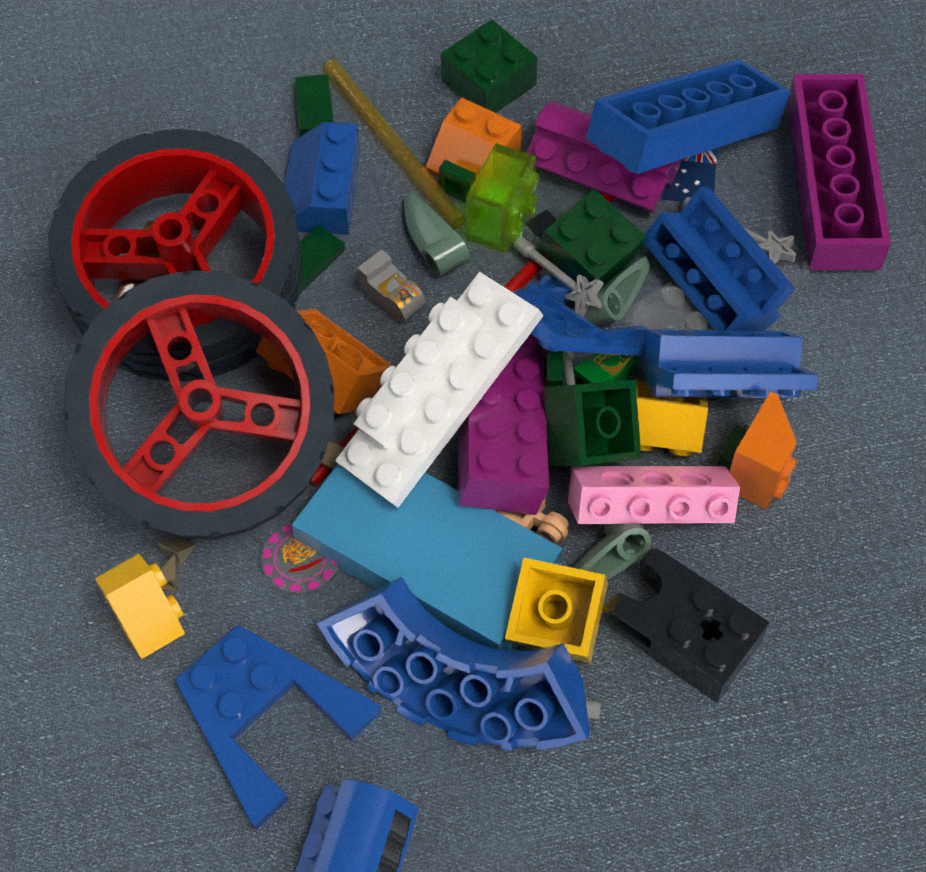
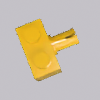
M137 554L95 578L128 640L141 659L185 634L178 621L179 618L184 616L183 611L172 594L168 597L165 596L162 587L167 585V581L156 563L148 566L142 556Z

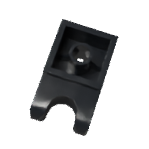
M656 548L650 549L640 560V573L642 578L657 592V596L652 600L640 602L622 593L615 594L602 608L605 621L621 634L648 651L649 657L718 703L761 644L770 622L665 552ZM703 637H708V638H710L711 640L708 641V640L704 639Z

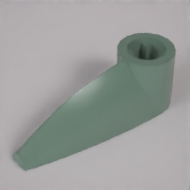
M409 192L404 199L405 219L409 233L422 253L426 265L439 278L470 258L469 250L463 239L451 226L419 197Z
M646 256L623 269L603 285L596 295L602 304V308L590 306L584 316L585 319L596 326H601L618 321L624 316L637 296L650 268V263Z
M604 524L606 536L597 542L573 568L605 574L607 580H609L645 555L651 546V537L642 524Z

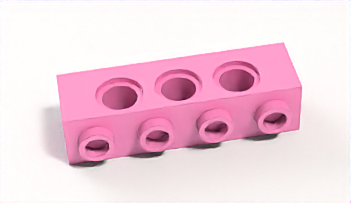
M572 466L568 504L578 524L735 523L740 486L726 466Z

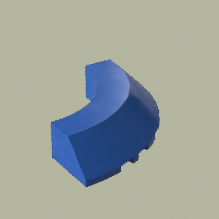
M403 577L368 592L316 623L331 648L348 668L351 665L369 683L366 686L368 690L373 694L378 691L390 702L398 705L399 707L396 711L407 719L421 726L427 721L448 732V738L475 746L478 742L500 745L501 750L513 751L515 747H537V750L561 747L588 739L590 736L584 682L564 643L539 650L512 651L488 647L471 641L449 629L432 616L411 592Z

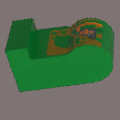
M595 353L587 361L583 359L573 368L575 384L624 381L635 370L642 356Z

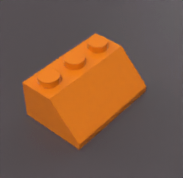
M298 310L299 315L313 330L327 356L334 387V414L356 411L359 404L365 398H372L382 387L380 384L382 374L393 365L318 310ZM262 337L255 352L267 360L266 363L270 368L285 373L294 380L290 368L280 353Z

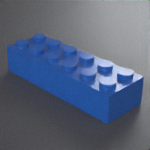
M738 59L596 99L586 139L599 147L601 152L612 156L622 163L628 171L639 174L779 128L791 91Z

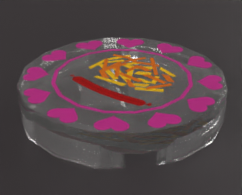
M287 523L275 530L264 543L261 554L264 577L274 590L291 595L292 598L303 599L317 596L333 584L340 569L339 564L295 539L291 526L292 523Z

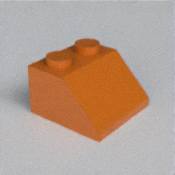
M461 97L442 122L426 164V172L439 177V167L444 160L476 173V196L486 200L521 153L522 125Z
M771 391L737 447L729 471L740 486L739 496L766 510L774 497L779 500L782 499L790 484V476L798 462L797 459L792 457L797 444L796 438L778 394Z

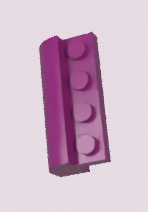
M553 100L549 101L542 109L535 123L537 130L523 160L524 163L591 190L595 189L599 193L606 194L654 214L665 187L672 186L683 159L639 174L630 172L622 163L612 156L604 154L599 150V147L586 139L592 115Z

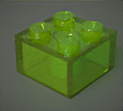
M495 143L466 196L468 241L506 254L512 242L521 237L524 229L523 221L526 215H533L538 202V196L534 195L539 181V173L535 172L536 156Z

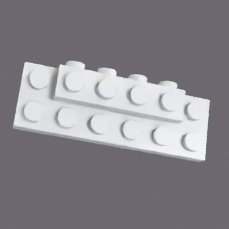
M479 272L458 300L450 296L445 304L438 303L433 307L428 317L430 324L421 335L415 334L407 341L404 348L406 355L397 367L390 366L384 371L380 379L382 387L373 399L370 397L365 398L357 407V420L353 424L359 430L335 461L398 508L542 319L543 314L541 311Z

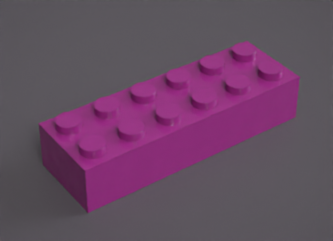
M794 74L787 107L808 270H881L891 241L864 74Z
M532 334L523 342L458 428V505L537 515L548 492L549 473L544 394L543 347L538 344V338Z

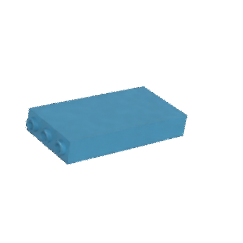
M337 464L291 525L294 539L309 546L311 553L314 549L317 551L315 555L323 560H326V557H328L327 562L330 564L332 563L329 559L338 563L334 565L335 567L373 589L403 577L418 601L443 625L471 641L502 650H513L517 645L505 640L523 557L562 565L563 548L493 509L458 505V490L426 472L397 508L340 464Z

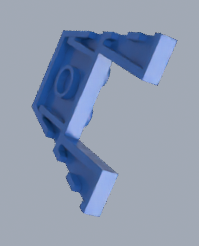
M553 275L552 278L549 276L541 278L539 285L534 282L529 284L526 291L520 288L512 292L538 308L543 314L542 319L530 334L538 338V344L553 352L571 351L644 356L645 334L648 328L639 325L602 330L562 304L574 302L565 298L572 291Z
M240 625L235 626L175 679L177 686L256 830L289 799L286 793L234 741L242 732L294 685L351 741L382 713L379 704Z

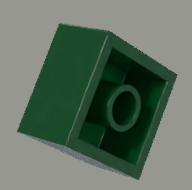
M491 19L441 53V79L460 98L462 97L497 113L536 86L538 57Z
M593 189L544 230L537 252L575 282H577V276L581 275L586 277L588 282L598 279L605 285L611 278L637 259L647 236L598 191Z
M635 380L544 387L550 466H585L641 459Z

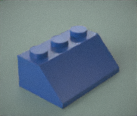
M322 122L291 143L284 186L295 211L298 232L309 233L317 225H320L331 234L349 235L360 158L358 124Z

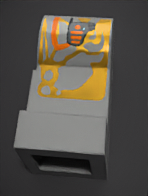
M380 250L357 267L359 289L396 321L403 323L426 306L427 302L423 292L414 282L407 280V277L392 264V258L385 251Z

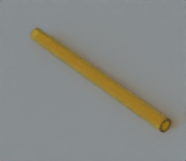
M331 58L327 60L323 65V70L326 74H329L330 79L449 226L454 230L462 227L466 222V217L337 59Z

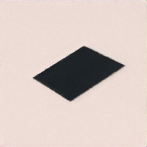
M546 209L525 224L542 239L544 230L557 219Z

